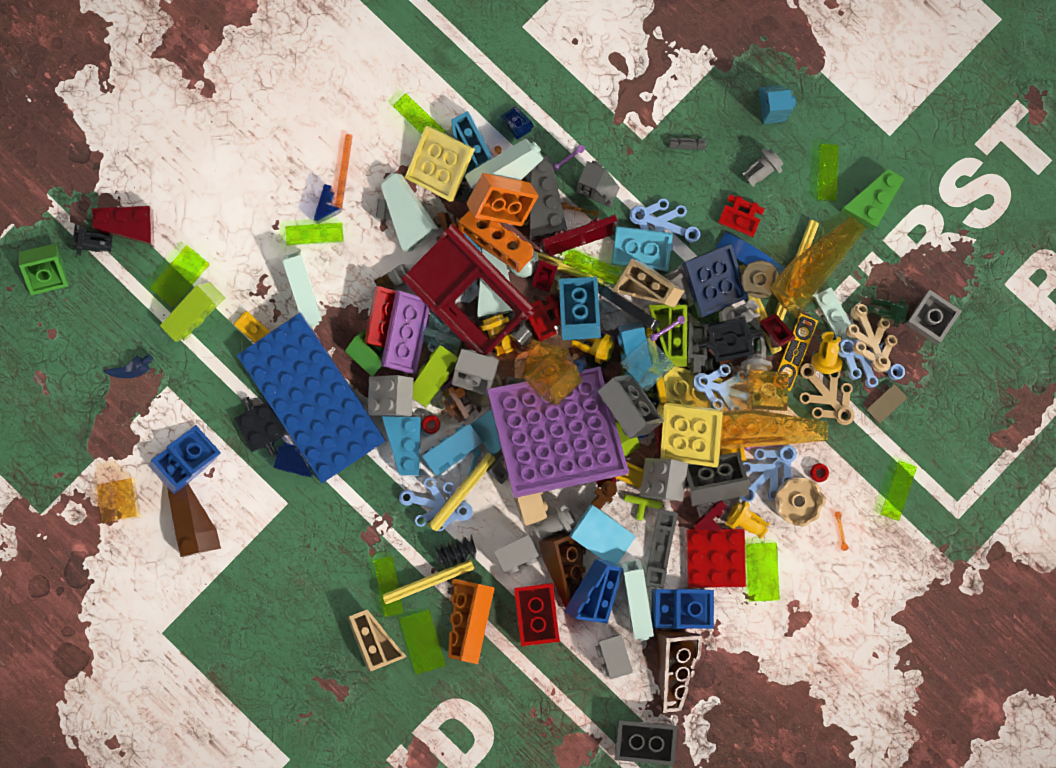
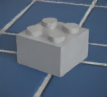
M929 290L924 294L905 325L933 344L938 345L942 342L962 311Z
M461 349L452 385L488 396L487 389L492 388L499 360L490 355L477 354L470 349Z
M399 375L369 377L368 415L377 417L412 416L414 378Z
M645 458L640 496L656 500L683 502L688 463L671 459Z
M529 535L494 551L503 573L508 572L509 575L519 571L518 566L525 564L527 567L537 562L536 558L539 557Z
M619 634L598 641V645L595 647L598 657L603 658L604 664L601 667L605 677L608 676L609 679H614L633 673L622 635Z

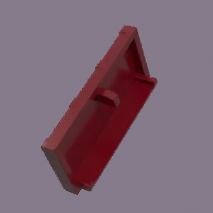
M614 214L604 219L596 218L586 225L571 230L558 231L554 233V236L542 239V248L544 252L548 251L549 256H553L612 236L615 233L613 228H616L618 222L616 215Z

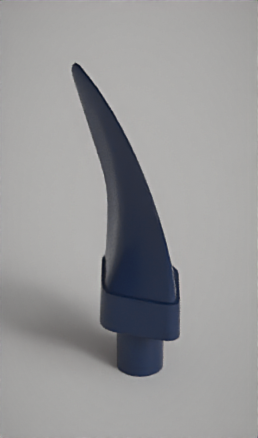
M584 353L577 359H574L569 365V371L578 374L582 373L587 366L585 358L589 353Z
M147 354L144 358L137 355L124 367L105 369L104 373L117 378L139 377L150 370L148 363L153 360V357L150 354Z

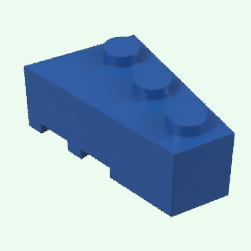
M595 559L564 612L575 619L608 624L623 568L611 561Z

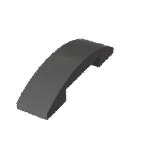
M662 509L658 511L645 578L646 586L664 589L673 534L677 522V512Z

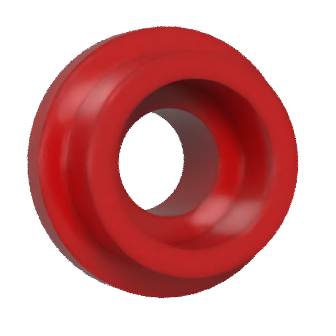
M428 415L422 420L421 426L425 433L435 434L439 431L441 423L436 416ZM428 422H434L435 426L433 428H429L427 426Z
M817 463L811 467L810 477L813 481L820 483L827 480L829 469L826 465ZM816 470L822 471L821 477L816 475Z

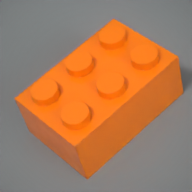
M482 173L466 204L475 218L523 226L539 195L530 182Z

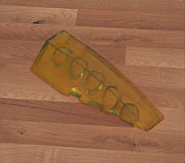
M850 217L830 234L821 238L815 245L806 249L800 256L795 257L770 287L782 307L799 318L867 227Z
M756 409L723 411L720 449L827 441L828 423L826 421Z

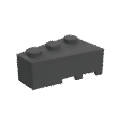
M587 161L579 179L576 193L611 208L620 189L619 185L609 172L602 167L601 163Z

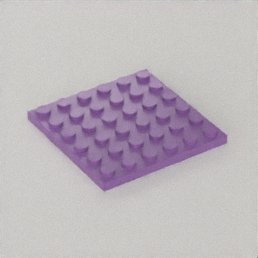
M600 367L585 369L580 374L570 372L487 389L514 498L627 475L629 473L615 419L611 414V410L603 403L601 395L598 393V390L605 385Z

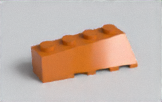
M452 579L454 594L451 595V603H454L453 614H450V622H452L453 626L452 631L449 632L448 658L478 664L494 587Z

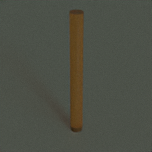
M345 134L335 209L342 210L353 138L351 134Z

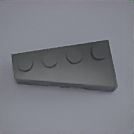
M551 156L543 157L544 159L531 170V185L539 196L530 211V241L554 236V233L561 230L567 231Z

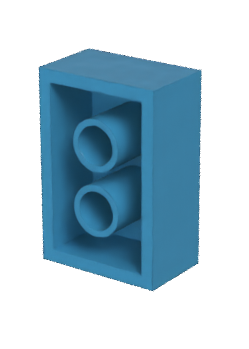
M597 277L559 279L562 340L601 338Z

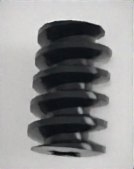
M470 535V541L463 537V543L458 539L455 540V545L448 541L447 548L441 543L440 550L435 545L439 563L443 568L446 567V561L452 566L454 559L458 564L461 563V557L465 561H468L469 555L476 559L477 551L472 535Z

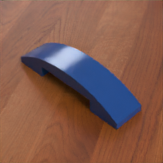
M725 232L716 249L732 244L736 259L746 266L754 261L771 263L779 274L778 288H781L790 272L757 248Z

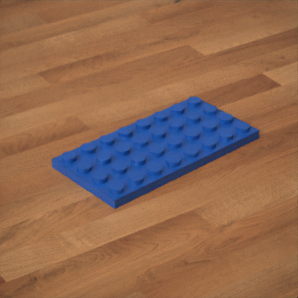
M301 312L237 355L321 483L326 482L386 441Z

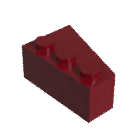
M151 206L92 208L93 228L96 231L155 247L154 210Z

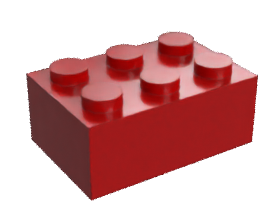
M553 583L514 588L521 646L560 642Z

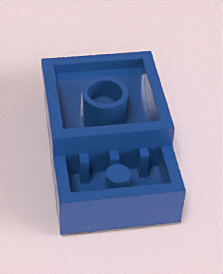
M195 425L170 443L163 452L150 461L149 467L175 494L204 471L221 455V452Z
M652 589V628L714 629V590Z

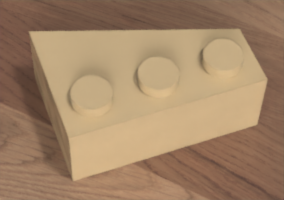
M631 259L613 289L614 292L671 307L676 306L684 293L683 289L645 263L635 259Z
M503 460V461H502V464H503V467H505V469H506L505 462H504V460ZM543 492L514 498L525 526L547 519L545 511H548L546 501L541 498Z
M368 610L347 618L368 672L407 657Z

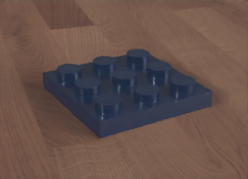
M732 244L724 245L682 262L698 317H704L748 298L741 285V272Z

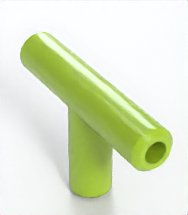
M629 494L624 496V501L638 504L635 519L639 521L643 520L646 506L655 509L662 508V502Z

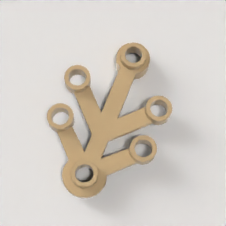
M856 304L850 313L855 320L861 322L865 335L859 332V328L855 324H851L846 329V334L849 337L859 340L853 346V351L872 361V367L875 371L886 372L891 366L888 356L892 347L897 344V338L894 335L886 337L882 352L879 344L884 331L890 327V321L887 318H881L877 322V329L874 334L866 316L868 314L866 305ZM866 345L872 349V352L866 350Z
M804 364L800 368V375L804 379H809L822 396L810 395L804 392L799 396L800 403L829 404L835 411L822 410V408L816 407L811 412L814 419H820L821 417L834 418L841 425L850 424L854 420V411L849 407L850 393L853 390L852 385L844 383L841 386L840 391L843 394L841 405L836 400L840 371L837 372L836 378L828 374L830 379L828 390L815 375L816 369L812 364ZM804 369H810V375H806ZM848 386L850 388V391L845 392L843 390V387ZM803 395L808 396L807 402L802 400ZM815 410H819L821 412V415L819 417L815 416ZM842 412L847 413V419L841 417Z

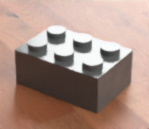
M633 374L614 377L598 390L601 400L609 407L613 418L619 422L623 433L630 439L647 435L664 422Z
M740 452L719 455L718 467L688 464L685 484L692 506L749 495L748 477Z
M618 719L614 759L674 766L678 726Z

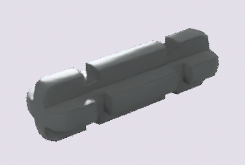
M671 137L669 139L670 149H677V147L685 150H695V148H698L697 150L706 149L705 139H698V141L695 138H680V140H677L678 138Z

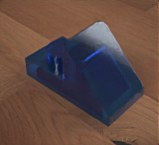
M517 106L501 115L502 120L517 140L529 133L534 127L532 121Z
M324 184L313 219L315 224H320L342 212L341 208L329 205V203L333 202L335 192H333V188L330 185Z

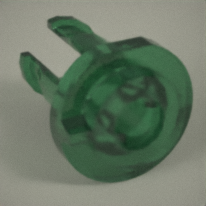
M872 296L871 305L887 308L890 311L869 306L867 314H875L878 317L893 320L894 327L899 328L900 324H905L910 304H907V298L901 297L900 302Z

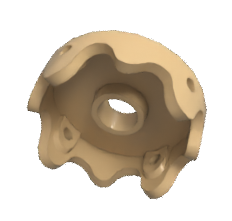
M794 477L786 480L780 485L775 495V507L779 516L787 523L801 527L817 520L820 517L821 508L826 504V498L821 492L819 485L804 477ZM797 496H801L803 499L800 506L794 504V499Z

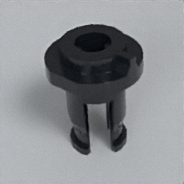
M75 224L72 250H77L76 255L81 256L82 250L92 252L104 251L111 254L113 235L107 236L102 233L84 231L85 225Z

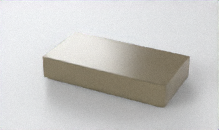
M893 384L866 411L880 424L907 397Z

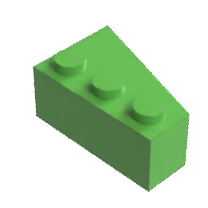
M887 169L840 212L873 231L879 224L905 178Z

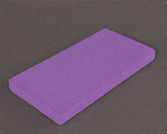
M403 291L395 292L381 366L416 375L430 309L419 296Z

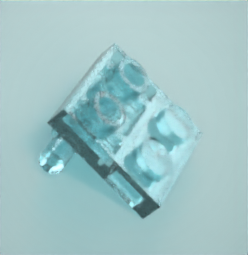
M432 311L427 327H425L423 332V342L437 348L441 345L457 355L462 340Z
M647 337L620 362L645 391H648L675 366L650 337Z

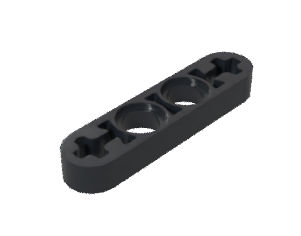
M603 285L598 292L601 296L652 330H656L660 324L654 317L609 287Z

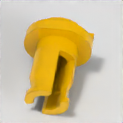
M502 314L488 317L482 320L483 325L479 326L481 331L487 330L489 339H493L505 327V323L509 322V318L503 317ZM509 335L494 348L496 356L514 350L511 348Z
M834 332L822 334L819 352L812 356V366L823 374H833L841 371L843 361L838 355V344L841 341V337L833 340Z
M608 334L603 338L584 339L594 343L592 347L572 340V347H578L582 351L594 355L595 362L598 364H602L604 361L607 362L610 359L615 345L612 342V336Z
M746 500L741 503L737 502L730 510L725 524L732 529L740 526L749 533L757 535L759 539H762L768 531L766 527L770 525V522H765L759 515L749 510L750 503Z

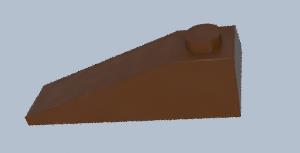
M189 483L175 494L167 487L180 557L185 558L221 549L217 529L200 504Z
M569 532L552 535L539 541L543 561L565 608L581 584L583 573H586V566H583V555H586V548L569 537Z
M679 630L657 631V662L661 710L663 713L682 710L689 690L687 687L691 677L695 674L696 662L700 660L702 654L701 634Z

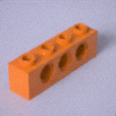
M470 210L459 221V230L463 234L465 233L474 243L519 273L533 258L532 245L517 237L513 231H508L502 227L499 222L475 218Z

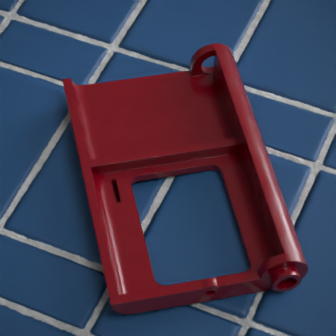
M454 224L444 231L440 236V240L401 278L470 350L484 356L488 355L523 319L527 321L534 314V306ZM477 278H482L515 312V317L493 339H489L455 303Z

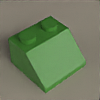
M56 243L19 252V267L30 295L68 287L63 260Z
M366 328L352 340L345 352L373 377L384 368L381 366L384 348L364 343Z

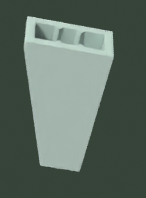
M524 139L467 173L465 178L472 189L475 188L482 173L521 180L544 159L540 153L541 148L535 142L530 143L527 139Z
M397 173L388 175L385 178V182L381 184L400 246L403 251L411 252L436 233L439 228L403 175Z
M483 249L482 254L510 282L506 264ZM480 278L478 320L498 314L514 312Z
M298 251L283 256L282 261L299 313L303 314L311 327L319 325L322 317L302 252Z
M639 559L620 562V566L623 568L622 577L634 639L639 641L648 640L654 634L642 565Z

